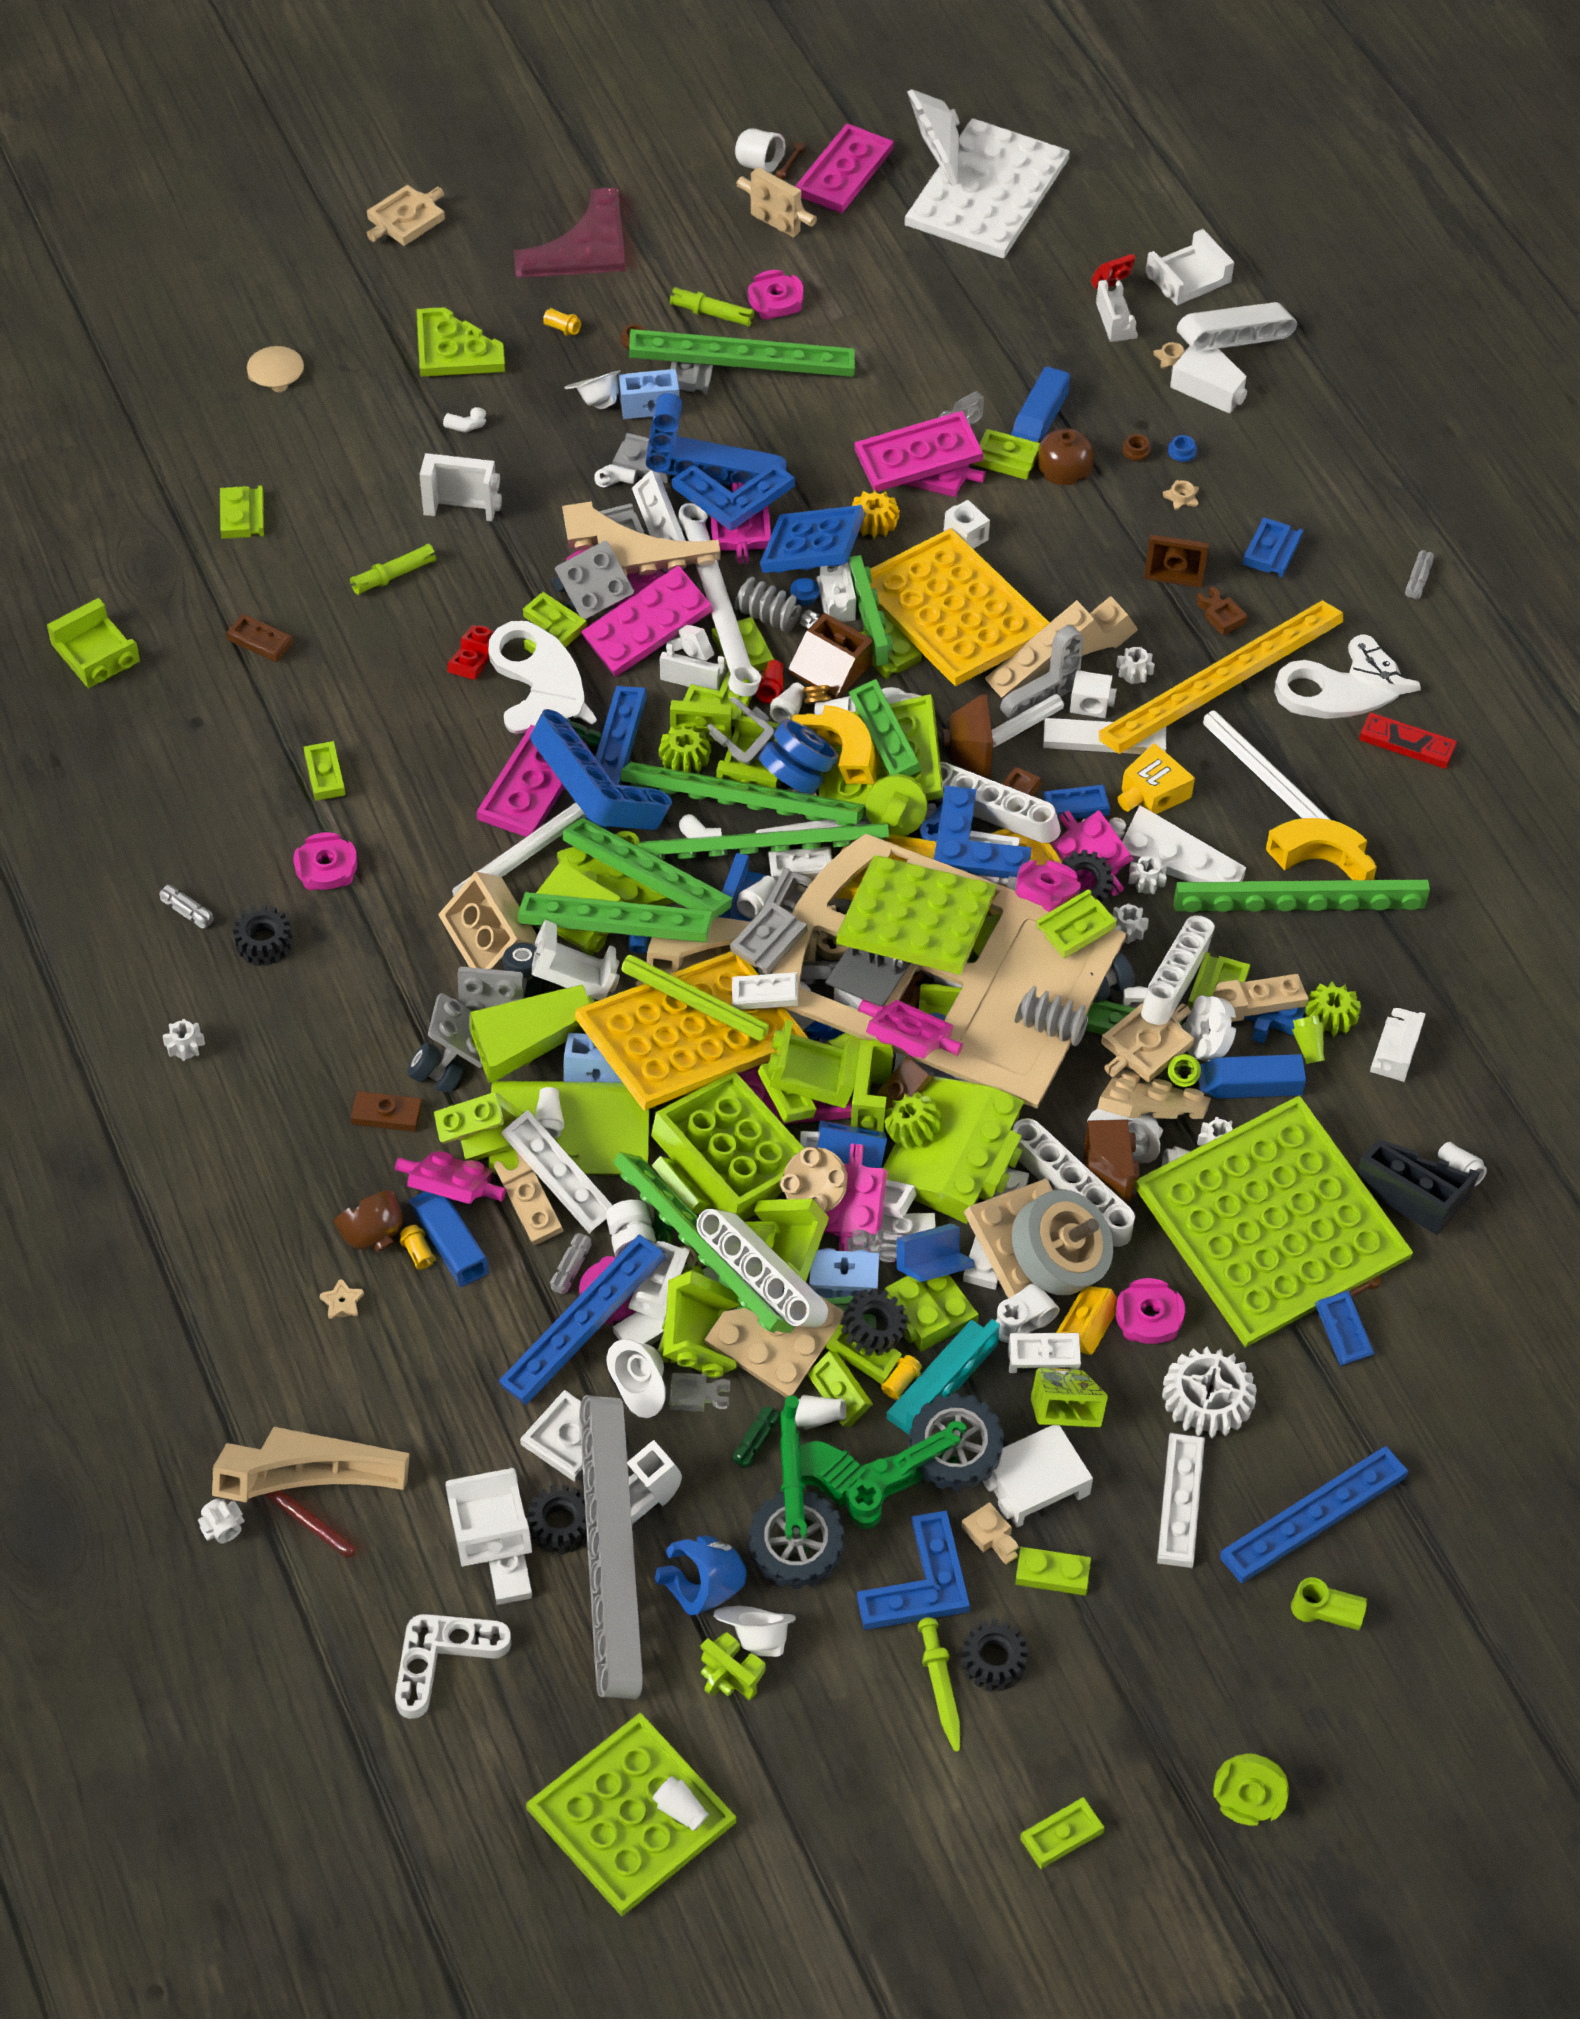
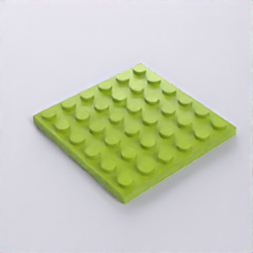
M1300 1095L1144 1175L1139 1180H1135L1134 1188L1245 1348L1316 1310L1315 1303L1318 1300L1348 1290L1351 1291L1407 1261L1413 1254V1251Z

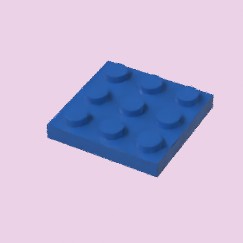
M856 505L780 514L760 562L763 573H783L794 569L810 570L821 566L837 567L847 564L865 516L863 506Z

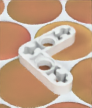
M427 1614L413 1617L406 1628L395 1693L396 1706L399 1713L406 1718L413 1719L422 1716L427 1711L438 1653L500 1658L506 1655L511 1648V1634L508 1626L502 1622ZM422 1627H427L429 1633L425 1635L424 1648H420L418 1633L421 1632ZM456 1629H463L469 1633V1638L464 1643L456 1644L450 1641V1634ZM475 1631H480L479 1645H475ZM493 1634H500V1640H498L497 1645H490L489 1639H492ZM414 1659H423L428 1663L427 1669L420 1674L411 1673L407 1667ZM411 1684L417 1685L418 1700H415L414 1706H408L406 1701L411 1696Z

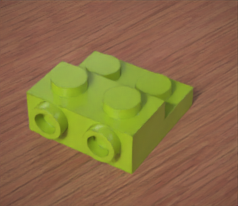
M949 1274L922 1282L906 1276L885 1287V1291L889 1292L887 1295L888 1299L891 1300L895 1296L899 1299L895 1305L903 1304L905 1310L902 1315L907 1314L908 1317L905 1323L907 1328L903 1335L909 1343L914 1342L920 1352L961 1331L971 1319L974 1322H978L979 1314Z

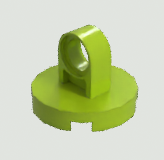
M900 773L877 780L869 790L865 803L867 817L871 824L886 823L889 825V834L906 836L916 831L925 820L928 810V800L922 785L912 777Z
M1253 1753L1237 1755L1225 1761L1216 1773L1213 1788L1214 1798L1221 1805L1220 1810L1222 1813L1236 1823L1249 1826L1258 1825V1821L1271 1818V1821L1277 1819L1286 1807L1289 1792L1287 1778L1281 1768L1268 1758Z

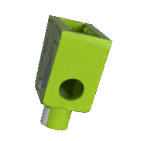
M1058 1367L1037 1369L1031 1402L1038 1424L1101 1427L1108 1395L1084 1371L1059 1369Z

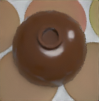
M1071 428L1053 430L1043 438L1038 447L1036 468L1045 474L1044 478L1049 482L1058 485H1074L1078 479L1084 477L1085 480L1092 472L1094 462L1093 447L1087 437L1080 431Z
M384 1190L359 1201L361 1205L353 1211L349 1207L333 1221L342 1238L353 1248L359 1250L374 1248L376 1252H380L394 1244L392 1237L401 1229L403 1212L393 1191Z

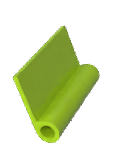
M492 1082L491 1093L497 1092L521 1111L526 1112L529 1110L533 1116L539 1100V1091L546 1087L559 1090V1100L565 1128L561 1131V1135L554 1140L585 1175L621 1176L622 1172L613 1163L620 1152L641 1156L648 1164L650 1109H656L657 1106L643 1110L623 1082ZM515 1149L489 1156V1168L494 1170L493 1174H497L494 1167L496 1161L502 1162L507 1170H514L518 1167L519 1160Z

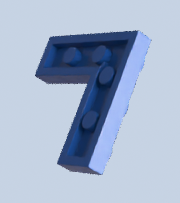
M775 463L733 493L695 465H691L672 479V488L730 531L737 528L795 486V477Z
M945 786L934 860L974 875L1000 878L1017 877L1019 868L1024 863L1030 861L1031 847L969 841L976 789Z
M947 1511L912 1516V1527L925 1580L857 1592L856 1598L863 1630L920 1621L926 1617L938 1618L969 1612L970 1604Z

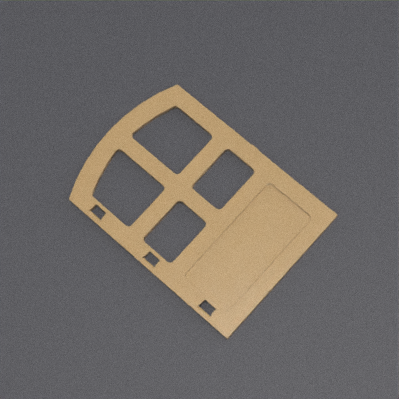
M864 834L843 849L822 869L810 883L792 912V915L798 921L807 924L808 931L773 968L772 974L797 972L798 1006H786L783 1008L866 1040L876 1039L875 1036L866 1033L868 1023L873 1017L800 987L802 966L812 933L815 930H821L837 936L846 915L829 909L828 905L855 876L870 864L874 855L890 858V855L894 854L907 859L906 863L949 872L987 883H996ZM996 884L997 895L992 901L990 908L1000 911L1002 915L978 960L975 963L966 962L961 975L911 963L884 1006L901 999L914 973L918 970L929 972L961 985L962 989L944 1020L954 1025L949 1038L963 1043V1048L958 1056L943 1049H935L923 1059L910 1056L904 1049L895 1045L893 1046V1052L908 1056L913 1060L971 1083L995 1087L1024 1100V1104L1038 1109L1072 1042L1071 1037L1066 1042L1061 1041L1059 1033L1054 1037H1050L1047 1034V1028L1041 1033L1035 1030V1023L1029 1028L1023 1025V1019L1015 1023V1016L1024 995L1033 986H1036L1037 997L1040 998L1045 991H1049V1002H1052L1059 995L1061 996L1062 1007L1069 1000H1072L1073 1011L1075 1012L1083 1004L1085 1005L1086 1016L1104 977L1107 976L1114 958L1119 953L1126 939L1127 933L1113 929L1063 959L1045 938L1042 930H1038L1036 927V920L1049 912L1044 910L1041 905L1018 897L1014 890Z

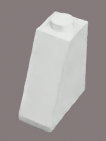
M1189 346L1173 366L1171 388L1229 414L1237 404L1241 405L1247 394V389H1245L1246 376L1218 348L1195 351Z

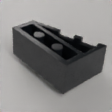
M1378 1139L1361 1157L1356 1174L1372 1196L1438 1235L1471 1197L1480 1172L1470 1169L1467 1173L1449 1167V1162L1439 1159L1438 1163L1418 1157L1419 1152Z

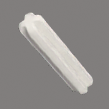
M1055 694L992 729L993 747L1002 744L1063 709L1064 702L1061 700V697Z

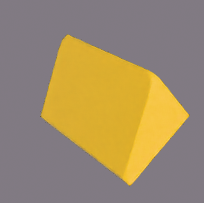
M1092 1286L1081 1290L1056 1333H1079L1080 1352L1092 1355L1116 1315L1118 1299L1113 1290Z

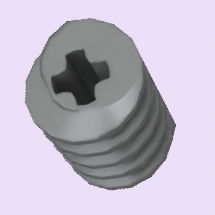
M749 577L738 592L735 600V609H739L743 614H750L752 618H760L761 622L770 623L772 627H780L786 633L790 632L801 614V605H795L796 596L791 595L785 601V591L781 590L775 596L776 587L771 585L765 592V582L760 581L754 587L755 578Z
M1033 986L1020 1002L1014 1021L1018 1023L1023 1019V1025L1027 1028L1035 1023V1030L1040 1033L1047 1028V1034L1050 1037H1054L1059 1033V1038L1063 1042L1068 1041L1071 1037L1072 1045L1077 1046L1085 1033L1088 1017L1085 1016V1005L1082 1004L1075 1012L1073 1011L1072 1000H1069L1062 1007L1061 996L1057 995L1052 1002H1049V991H1045L1039 998L1037 997V987Z

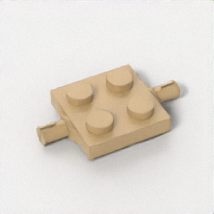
M759 167L751 172V181L743 176L738 179L737 187L745 190L751 196V215L792 237H795L800 232L801 221L810 227L815 225L817 217L804 210L800 189Z
M406 185L367 210L368 220L376 225V227L367 232L368 238L374 242L385 234L393 237L405 246L445 220L444 211L434 204L435 201L444 197L443 190L436 187L429 193L424 194Z
M1142 1003L1102 1035L1101 1043L1116 1055L1115 1059L1105 1065L1107 1074L1110 1073V1076L1114 1077L1124 1067H1128L1149 1083L1169 1066L1173 1058L1184 1054L1193 1046L1194 1038L1183 1030L1179 1023L1191 1014L1189 1007H1185L1183 1003L1180 1004L1166 1024L1155 1025L1142 1018Z

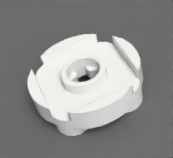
M1199 996L1195 1000L1191 1014L1188 1016L1186 1023L1181 1026L1183 1030L1194 1038L1193 1046L1188 1052L1195 1059L1208 1062L1213 1058L1223 1057L1230 1049L1236 1028L1231 1027V1017L1236 1018L1234 1008L1227 1000L1214 996Z

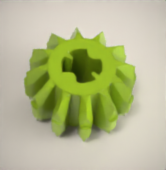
M683 724L679 730L671 727L669 734H663L659 747V757L663 761L664 768H672L673 770L684 772L694 771L699 773L701 766H707L709 754L711 753V744H709L705 732H698L696 726L686 729Z
M1333 981L1329 984L1328 988L1319 984L1316 991H1311L1308 996V1004L1305 1008L1306 1017L1318 1015L1320 1023L1323 1022V1032L1330 1031L1333 1038L1338 1031L1346 1035L1350 1027H1355L1359 1019L1358 1014H1360L1361 1005L1360 1001L1356 1000V991L1347 992L1346 984L1339 988L1335 986Z
M918 1091L912 1097L904 1094V1098L901 1101L893 1100V1108L885 1110L886 1119L884 1123L888 1134H890V1137L897 1145L903 1144L907 1149H910L914 1144L922 1147L923 1141H933L932 1133L941 1131L939 1122L942 1119L938 1107H936L934 1101L929 1096L923 1097Z

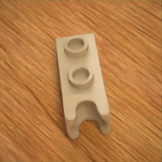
M1298 974L1239 983V980L1220 982L1215 987L1213 993L1214 997L1227 1000L1234 1008L1236 1018L1231 1017V1022L1244 1020L1245 1016L1306 1007L1308 1002V996Z
M517 1152L519 1165L516 1169L507 1170L500 1161H496L494 1167L533 1246H536L564 1231L535 1172Z

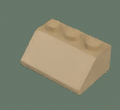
M478 871L474 872L438 914L471 968L505 971L503 966L505 950L517 943L533 945L537 937L531 924L519 923L518 911L520 906L502 877Z

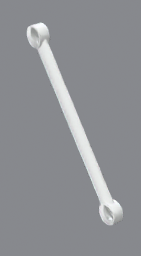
M688 503L682 505L679 509L677 520L680 528L685 531L688 541L710 540L705 525L708 514L695 504ZM691 517L696 518L698 521L691 520ZM715 560V563L709 566H699L696 563L706 598L713 608L711 614L731 673L728 686L735 694L752 696L758 689L761 675L751 666L718 562ZM745 678L752 683H744L743 679Z

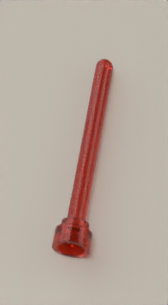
M282 1490L263 1494L344 1557L354 1555L355 1547Z

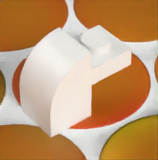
M654 1440L627 1462L634 1471V1474L629 1477L632 1524L658 1502L664 1506L676 1493L682 1480V1474Z

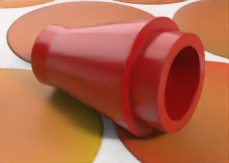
M777 660L769 661L761 674L756 696L762 702L771 703L784 692V666L781 662Z

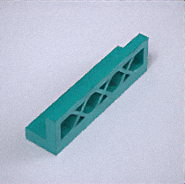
M971 1319L887 1411L886 1419L909 1435L912 1421L915 1415L920 1413L922 1406L927 1402L929 1404L933 1403L934 1398L941 1395L944 1398L950 1397V1394L955 1393L998 1346L1000 1324L991 1319L983 1328Z

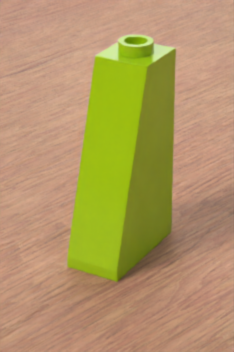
M583 984L470 1012L469 1029L488 1083L497 1081L567 1041L568 1032L579 1034L584 1032L583 1028L574 1018L575 1012L580 1007L594 1003L592 995L587 996Z

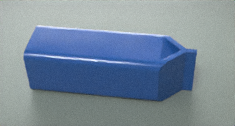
M1044 367L1016 418L1011 433L1012 436L1037 443L1043 440L1069 393V373Z
M1302 1054L1217 1057L1204 1064H1200L1201 1074L1198 1079L1199 1091L1207 1093L1216 1099L1298 1096L1303 1094L1306 1082Z
M425 1191L408 1200L419 1224L459 1287L468 1285L489 1273L486 1256L449 1198Z

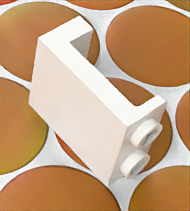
M1204 229L1194 232L1193 243L1189 247L1162 258L1154 251L1148 253L1146 273L1162 289L1165 296L1169 297L1176 305H1179L1231 283L1234 261Z
M425 453L420 471L424 515L435 516L438 504L486 509V521H493L495 511H500L502 500L501 494H497L500 485V474L495 473V461Z
M545 920L533 944L537 947V950L534 953L532 975L565 988L583 984L587 996L592 995L597 1000L606 998L608 992L613 993L620 978V975L616 974L619 966V960L616 959V948L609 946L603 959H598L557 943V924Z
M1051 1425L1004 1447L999 1466L992 1471V1476L988 1480L982 1481L987 1490H993L999 1499L998 1505L1002 1515L1007 1520L1011 1519L1015 1527L1018 1528L1023 1525L1025 1516L1073 1493L1077 1500L1090 1495L1093 1478L1060 1425Z
M514 1468L446 1481L449 1508L461 1566L532 1553L527 1518L524 1515Z

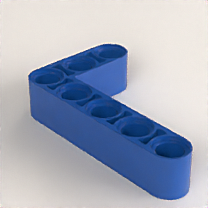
M664 393L658 396L645 458V464L650 470L677 476L691 465H695L719 484L732 486L734 483H737L738 488L739 483L745 485L774 463L787 472L786 460L778 455L677 436L682 400L672 393Z
M544 709L530 734V740L584 814L594 823L603 826L657 830L672 804L671 798L658 789L615 785L567 719L559 712Z

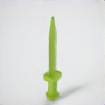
M926 1617L918 1624V1631L922 1632L926 1647L922 1663L923 1667L929 1668L942 1727L953 1750L957 1752L960 1749V1721L946 1666L949 1660V1653L945 1648H940L936 1631L939 1627L938 1622L934 1618Z

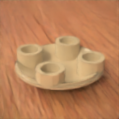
M282 346L261 349L253 354L247 363L249 380L261 386L271 387L275 392L287 390L288 385L297 380L304 371L301 356L296 351Z
M807 1147L789 1161L780 1185L787 1199H814L826 1213L835 1208L844 1197L848 1179L846 1168L836 1154L824 1148Z

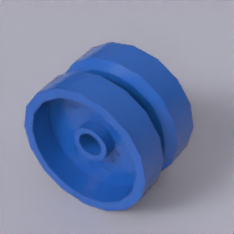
M784 719L774 732L776 741L767 742L759 754V759L782 782L800 792L810 795L814 794L824 781L821 772L831 771L838 761L839 755L824 738L813 730L796 721Z

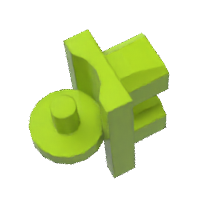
M728 1632L724 1633L714 1642L707 1638L700 1645L704 1651L701 1661L707 1665L701 1671V1674L708 1679L704 1690L710 1696L715 1695L720 1690L727 1696H730L735 1689L748 1700H751L757 1694V1682L765 1672V1663L755 1654H750L741 1664L735 1661L733 1657L740 1651V1644Z

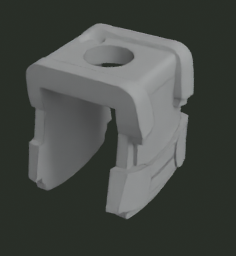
M732 696L730 701L765 731L746 753L740 750L710 723L707 726L711 730L709 734L722 746L730 748L731 755L745 765H752L759 758V754L767 742L775 739V731L766 723L770 718L757 706L751 710L742 701Z

